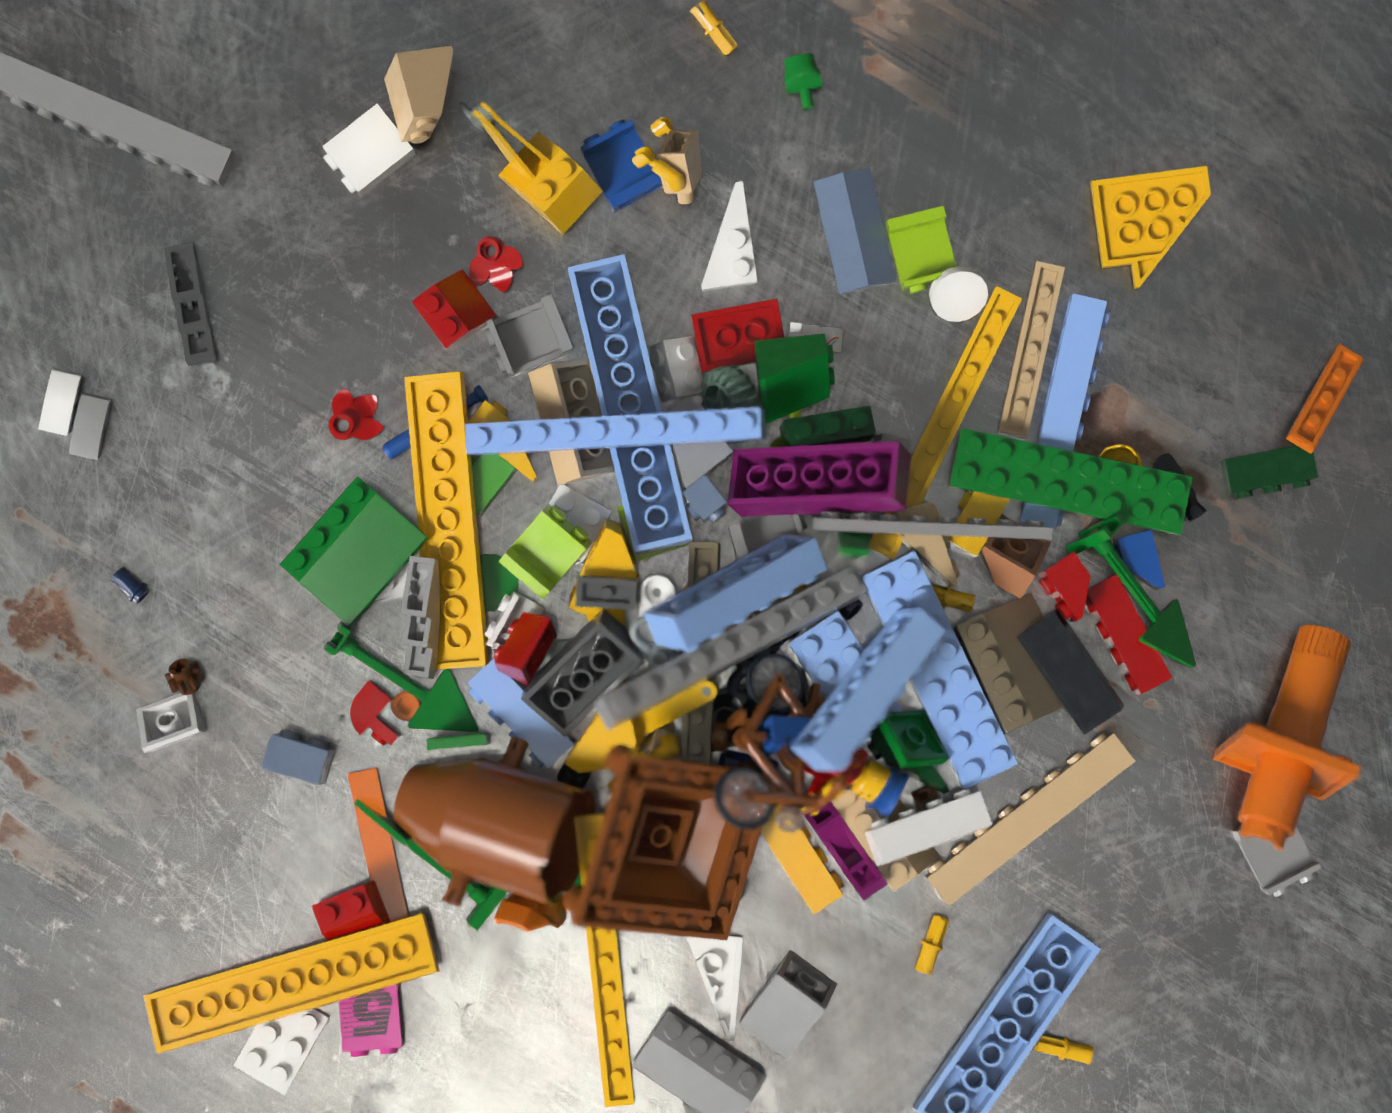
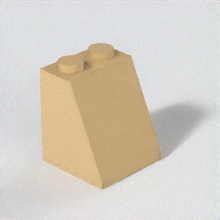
M452 46L395 54L384 81L401 142L411 141L417 144L430 138L443 111L453 57Z

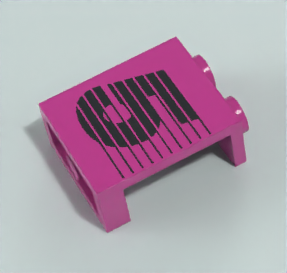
M400 984L339 1001L343 1052H351V1057L369 1055L368 1050L380 1049V1054L397 1053L398 1048L405 1045V1039L401 1035L398 987Z

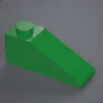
M838 531L836 558L865 560L869 556V532Z

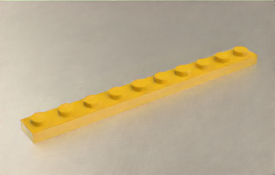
M998 286L994 288L911 457L906 507L923 501L1022 298ZM884 511L883 515H892L891 512L894 511ZM874 532L869 542L870 550L891 560L895 558L902 544L898 533Z
M604 812L574 815L580 879L583 886L594 847L599 837L598 834L604 818ZM586 927L605 1107L633 1105L634 1091L617 930Z

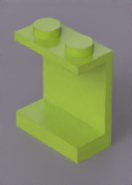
M944 205L887 219L885 226L902 292L910 290V294L926 291L927 285L932 284L935 279L938 280L942 276V272L949 268L957 267L945 224L947 216Z
M549 504L545 506L498 561L542 600L592 543L588 533L583 528L572 525L566 519L567 516L561 509L555 506L551 507Z

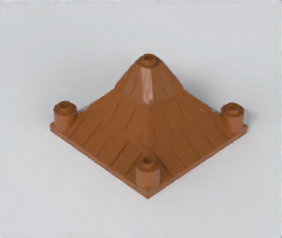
M625 744L614 746L606 756V765L616 775L607 804L606 814L600 827L599 837L591 857V863L584 880V886L576 885L570 888L564 896V908L572 915L570 922L577 927L727 940L763 825L754 829H741L729 824L716 807L715 787L725 772L737 767H746L759 772L769 782L773 792L775 787L761 768L750 761H743L736 767L641 755ZM732 775L724 782L721 789V802L725 811L739 822L753 823L764 816L768 807H738L735 804V798L746 789H751L752 791H766V789L757 778L751 775Z

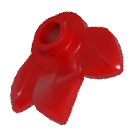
M486 236L478 243L477 256L469 265V277L476 287L489 280L495 288L502 292H507L513 282L512 270L523 267L522 256L514 247L505 246L500 238ZM494 245L496 253L490 256L488 253L489 247Z
M346 388L340 390L334 396L331 403L333 415L328 424L330 433L339 440H348L355 437L363 441L370 440L380 434L383 426L373 419L377 410V397L375 395H362L353 399L351 393ZM341 421L349 423L346 431L339 430L338 425Z

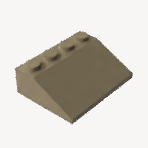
M1032 593L1022 596L1021 599H1015L957 624L953 628L1004 735L1065 707L1017 638L1044 618Z

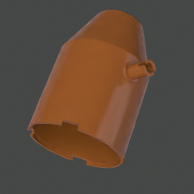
M511 737L503 759H500L498 762L488 758H474L415 765L407 772L398 789L394 804V822L398 828L443 869L451 873L453 877L442 898L443 901L450 905L455 903L454 906L460 907L469 883L477 881L549 906H556L560 902L556 899L561 894L565 895L574 886L580 874L574 815L595 813L593 794L588 790L522 770L519 765L529 743L521 738L516 741L517 737Z

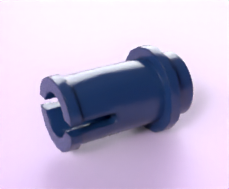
M125 567L120 568L111 578V581L129 596L128 600L130 602L134 601L138 604L149 593V590L146 588L147 585L145 583L141 584Z

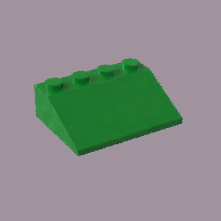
M357 476L279 565L348 626L352 627L409 562V557L414 556L429 538Z

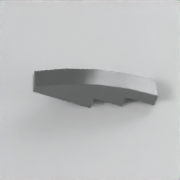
M189 242L166 247L164 252L171 297L175 304L185 361L189 366L217 360L194 244Z

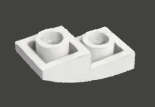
M55 368L52 369L38 429L68 436L82 375Z

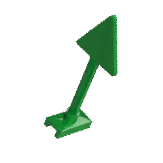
M1119 513L1081 530L1078 533L1080 538L1066 545L1067 550L1070 553L1075 552L1078 554L1094 547L1100 556H1104L1152 621L1151 625L1139 637V641L1189 668L1195 667L1196 662L1179 600L1171 601L1160 612L1113 549L1115 546L1110 539L1125 524Z
M342 622L338 624L337 629L343 634L336 632L331 639L335 646L328 641L324 645V650L335 656L339 651L348 657L352 655L420 699L422 703L409 721V728L478 731V726L449 669H444L430 690H426L360 647L359 642L349 636L351 632L350 627Z
M359 799L356 800L354 804L402 845H407L412 852L450 880L453 876L450 872L443 869L398 828L394 822ZM479 882L469 883L466 892L469 893L468 897L477 904L466 918L468 925L478 931L506 895L507 891L492 886L487 889Z

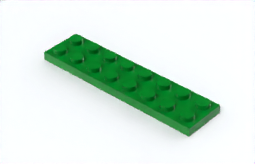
M961 428L949 487L1100 519H1107L1119 513L1125 524L1181 535L1193 477Z

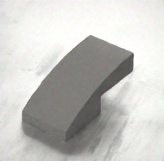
M87 393L81 394L74 421L69 454L94 460L100 458L104 429L108 426L111 399Z

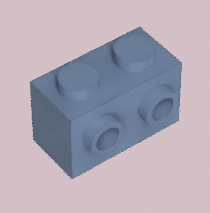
M705 474L682 492L685 499L689 502L685 508L695 521L701 518L704 523L708 520L714 523L726 514L724 509L727 506L726 500Z

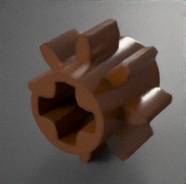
M187 659L174 661L169 667L170 673L165 674L172 693L179 690L182 695H190L196 692L200 687L199 681L204 680L197 661L190 664Z

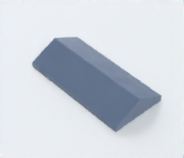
M871 169L842 172L814 181L839 295L896 282Z

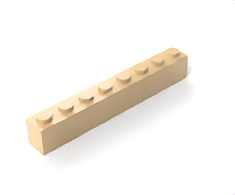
M1104 732L1100 733L1090 741L1092 747L1086 752L1082 753L1079 750L1066 760L1069 763L1068 766L1061 771L1056 768L1043 778L1046 783L1036 789L1032 786L1020 796L1022 801L1015 807L1009 804L997 814L999 819L993 825L974 831L973 833L976 837L970 842L961 841L950 850L953 854L945 861L940 858L927 868L930 873L925 876L948 906L1135 762L1134 758L1114 733H1109L1108 735Z

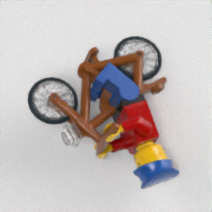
M765 654L756 658L750 664L746 674L747 690L756 706L749 718L745 717L747 710L743 708L738 709L727 719L725 728L732 730L737 725L741 726L734 733L733 737L736 747L742 751H748L753 762L757 763L778 792H773L766 778L753 769L746 767L730 769L720 777L715 787V804L721 816L729 824L737 828L754 829L768 821L774 807H782L780 812L776 814L774 821L782 831L795 833L804 827L803 814L810 813V816L818 814L820 809L832 800L835 802L845 792L846 787L852 783V791L866 800L865 809H876L882 818H888L899 801L909 778V773L900 774L895 768L888 769L875 760L867 761L869 754L861 747H857L851 754V762L843 770L815 771L789 747L812 719L814 709L819 710L822 706L825 695L819 692L821 685L815 683L811 686L808 700L804 707L801 704V700L804 695L805 685L802 673L797 665L787 657L779 654ZM768 712L775 714H788V717L770 716L767 720L763 722ZM774 753H777L784 768L792 772V788L789 787L768 759ZM805 772L814 776L807 793L808 795L803 793Z

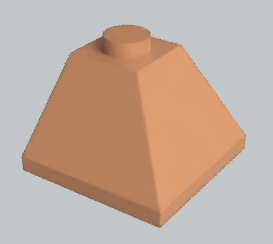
M1001 514V516H1000V518H999V519L1012 520V519L1008 518L1007 516H1005V515H1003V514ZM1014 522V526H1022L1021 524ZM988 537L982 552L994 583L1006 592L1021 599L1035 578L1051 542L1047 539Z

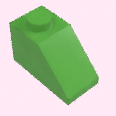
M498 454L474 455L471 459L476 513L480 516L484 514L517 471L516 468Z

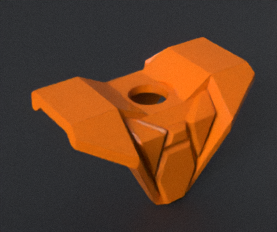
M512 893L507 899L501 900L494 920L497 924L512 925L523 929L525 932H530L547 925L558 929L566 920L567 910L563 904L565 895L561 894L556 899L560 901L558 905L549 906Z

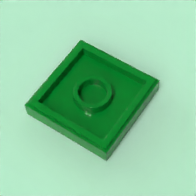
M924 710L889 712L881 722L877 723L901 768L945 764L950 759Z
M488 733L435 737L426 740L427 750L491 744L490 734Z

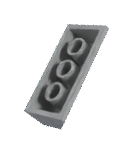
M667 1011L661 1018L631 1067L700 1113H744L767 1078L764 1074L670 1011Z

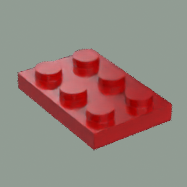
M777 298L691 315L702 373L713 371L714 368L720 366L734 365L737 367L756 363L754 341L785 338Z

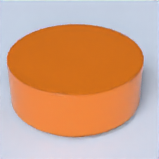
M403 691L393 698L391 710L398 719L408 721L411 720L421 705V701L409 692Z

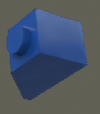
M1152 530L1113 540L1115 546L1113 549L1135 578L1155 590L1165 587Z

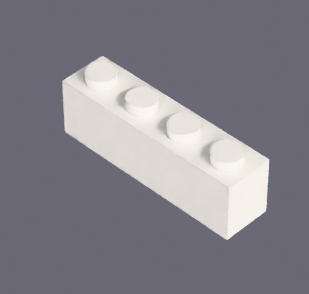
M969 788L953 794L955 800L944 804L943 798L927 803L926 807L928 810L917 813L916 809L913 808L898 814L900 820L889 823L888 818L872 823L873 829L865 832L876 865L879 866L993 825L981 791L972 794Z

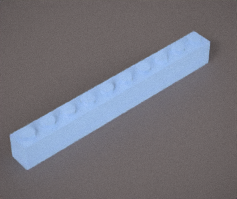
M760 407L465 424L466 454L469 455L766 439L765 410Z

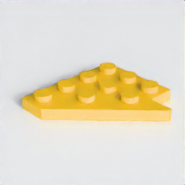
M1207 166L1091 181L1090 187L1102 268L1131 265L1134 289H1139L1211 195Z

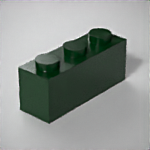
M871 406L785 419L779 427L783 447L870 442L876 435Z
M1298 446L1227 458L1220 461L1226 496L1235 494L1236 499L1252 497V491L1264 489V494L1282 491L1281 485L1293 484V489L1310 486V480L1318 478L1314 452L1310 454Z

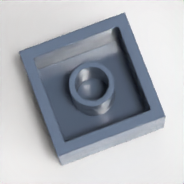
M286 729L281 730L280 733L271 734L261 765L262 769L315 785L326 784L336 751L329 748V742L316 738H309L308 741L301 740L302 734Z

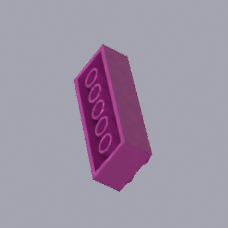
M899 441L734 449L727 505L741 517L821 514V512L904 511L907 505L911 453Z

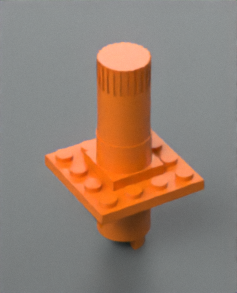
M1300 626L1267 727L1258 723H1246L1215 750L1213 760L1251 774L1238 815V820L1242 823L1239 835L1249 838V836L1267 840L1274 844L1273 848L1282 851L1286 838L1294 835L1306 795L1323 801L1358 778L1361 766L1353 764V760L1349 757L1329 755L1321 747L1328 725L1329 713L1351 646L1350 639L1346 638L1342 633L1323 626Z

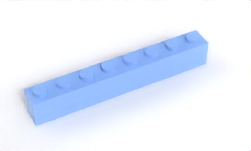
M1074 293L1069 297L1036 444L1073 451L1075 441L1081 440L1084 423H1080L1082 411L1087 412L1091 395L1086 394L1088 383H1094L1097 367L1093 366L1095 355H1100L1103 346V338H1099L1101 326H1107L1110 310L1106 309L1107 301ZM1022 502L1018 523L1026 525V520L1044 521L1043 527H1051L1053 531L1056 525L1061 526L1065 511Z

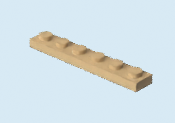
M1040 261L1035 262L998 432L1022 438L1028 437L1065 267Z

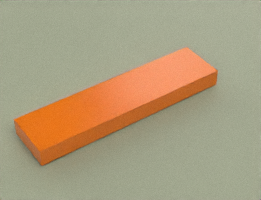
M1341 343L1336 346L1285 439L1310 454L1315 450L1365 359L1364 357Z

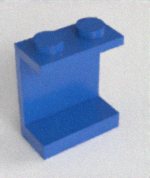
M632 119L627 122L620 120L609 127V132L601 136L597 133L583 141L585 145L580 147L581 153L614 213L663 187L661 177L651 170L652 167L649 164L638 168L632 161V158L636 156L635 151L644 147L635 130Z

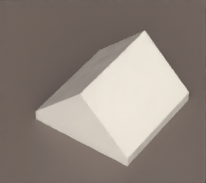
M178 693L136 709L141 745L144 753L153 752L207 732L193 693L190 695Z

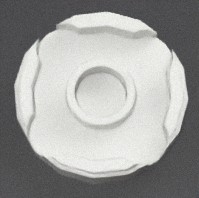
M964 266L949 268L942 272V276L938 280L935 279L929 291L930 303L937 315L947 321L954 322L968 320L978 314L985 306L988 297L987 284L984 278L976 270Z

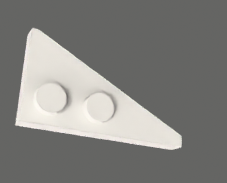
M743 181L735 182L701 284L702 291L757 283Z
M729 935L727 940L686 937L725 1037L728 1041H734L743 936Z

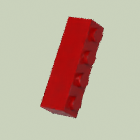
M1114 574L1089 587L1085 609L1089 614L1094 613L1098 621L1095 627L1103 640L1108 639L1112 647L1109 653L1117 666L1122 665L1126 673L1123 679L1131 692L1136 691L1137 695H1142L1172 679L1173 677L1160 653L1139 641V637L1145 632L1146 627L1118 575Z

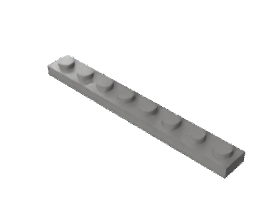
M821 512V518H813L812 525L813 530L1052 540L1051 527H1043L1044 521L1026 520L1025 526H1014L1015 520L997 519L996 525H986V519L968 518L967 524L956 523L955 517H939L937 523L927 522V516H909V521H898V515L880 514V520H868L869 514L851 513V519H839V513Z

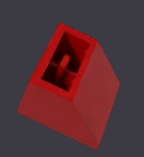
M1072 552L1038 573L1041 578L1038 581L1041 589L1047 596H1053L1057 602L1054 605L1055 610L1057 609L1062 618L1069 620L1070 623L1083 618L1091 578L1076 553Z

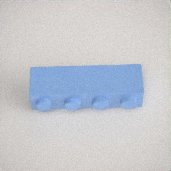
M492 659L468 682L471 686L468 692L479 704L483 701L487 703L492 709L488 712L489 715L499 725L504 722L512 730L509 733L510 737H517L516 741L521 738L529 743L528 748L532 753L528 756L539 768L545 765L549 769L575 743L567 735L564 737L521 700L524 689L512 677L498 671L494 664L495 659Z

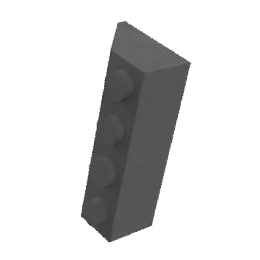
M603 608L534 676L529 686L525 685L521 700L565 737L595 708V703L602 696L612 692L643 662L644 658L640 651L631 643L626 627Z

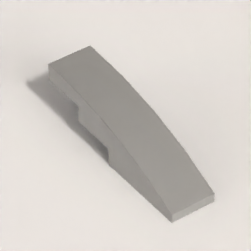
M410 556L400 613L406 615L402 644L408 645L403 674L434 679L440 625L438 559Z

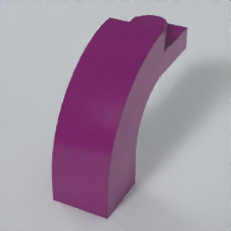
M831 802L821 808L816 815L810 816V813L803 814L863 901L888 885Z

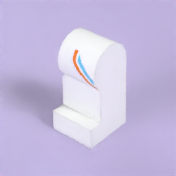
M790 322L789 337L825 333L826 344L832 345L833 354H841L843 329Z

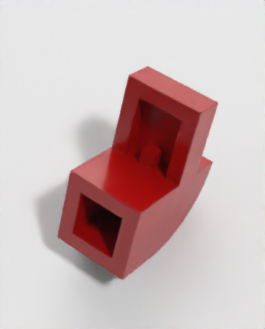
M371 680L367 681L352 701L350 708L352 725L360 736L365 735L371 728L373 730L371 736L383 746L386 743L394 745L401 735L379 718L391 704L393 698Z

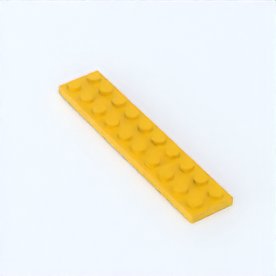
M464 372L404 377L418 529L429 538L420 548V557L438 559L440 625L435 669L486 666L489 663L488 645L486 644L487 637L484 636L487 629L471 455L466 454L465 424H468Z
M419 914L144 995L156 1053L161 1054L438 973L439 968L425 914Z

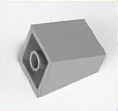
M680 396L667 406L668 413L701 411L690 396L684 400ZM726 442L673 445L684 490L704 474L709 476L733 457V451Z
M789 950L747 1008L738 1025L743 1027L748 1035L756 1037L765 1043L773 1053L787 1059L826 1010L838 984Z

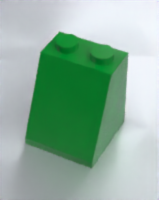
M825 333L754 341L760 403L763 405L761 408L765 410V423H770L830 397V385H835L834 368L829 367V363L834 362L832 345L826 344Z

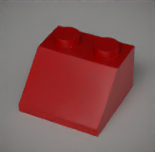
M463 269L435 283L411 301L444 347L450 351L487 325V320H493L497 317Z
M523 612L519 619L515 618L508 630L510 636L506 643H501L494 654V664L498 671L529 686L557 634L551 619Z
M375 881L365 883L311 906L320 931L328 941L391 923Z

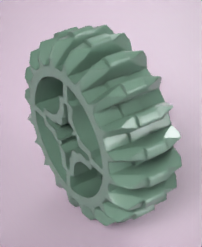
M734 365L720 366L704 376L701 383L702 391L700 396L703 398L701 405L705 411L761 408L763 406L759 402V394L754 389L755 384H751L748 374L744 375L741 368H736ZM729 441L728 443H729V444H732V443L737 444V443H740V442H741V443H744V442H746V441Z

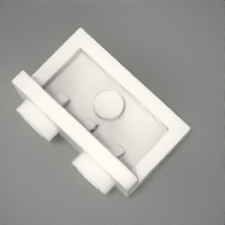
M694 336L663 340L650 346V359L655 368L657 390L661 395L663 403L677 399L680 396L684 398L700 395L703 376Z
M512 591L510 596L505 594L498 606V610L501 613L496 622L491 620L486 627L487 630L484 633V636L487 637L486 644L496 649L501 643L505 644L510 636L508 634L509 627L515 618L519 619L523 612L541 615L544 607L515 591Z

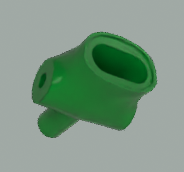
M799 54L784 59V81L787 94L800 93L803 110L815 108L811 90L823 87L820 69L816 65L813 54Z

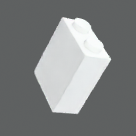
M378 104L374 105L322 146L327 153L323 157L333 171L339 168L345 176L341 179L343 184L351 194L357 191L361 197L416 155L408 142H401L398 129Z

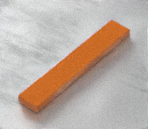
M378 768L349 773L348 779L353 802L355 803L359 799L388 818ZM354 804L370 882L375 881L391 923L409 918L392 835Z

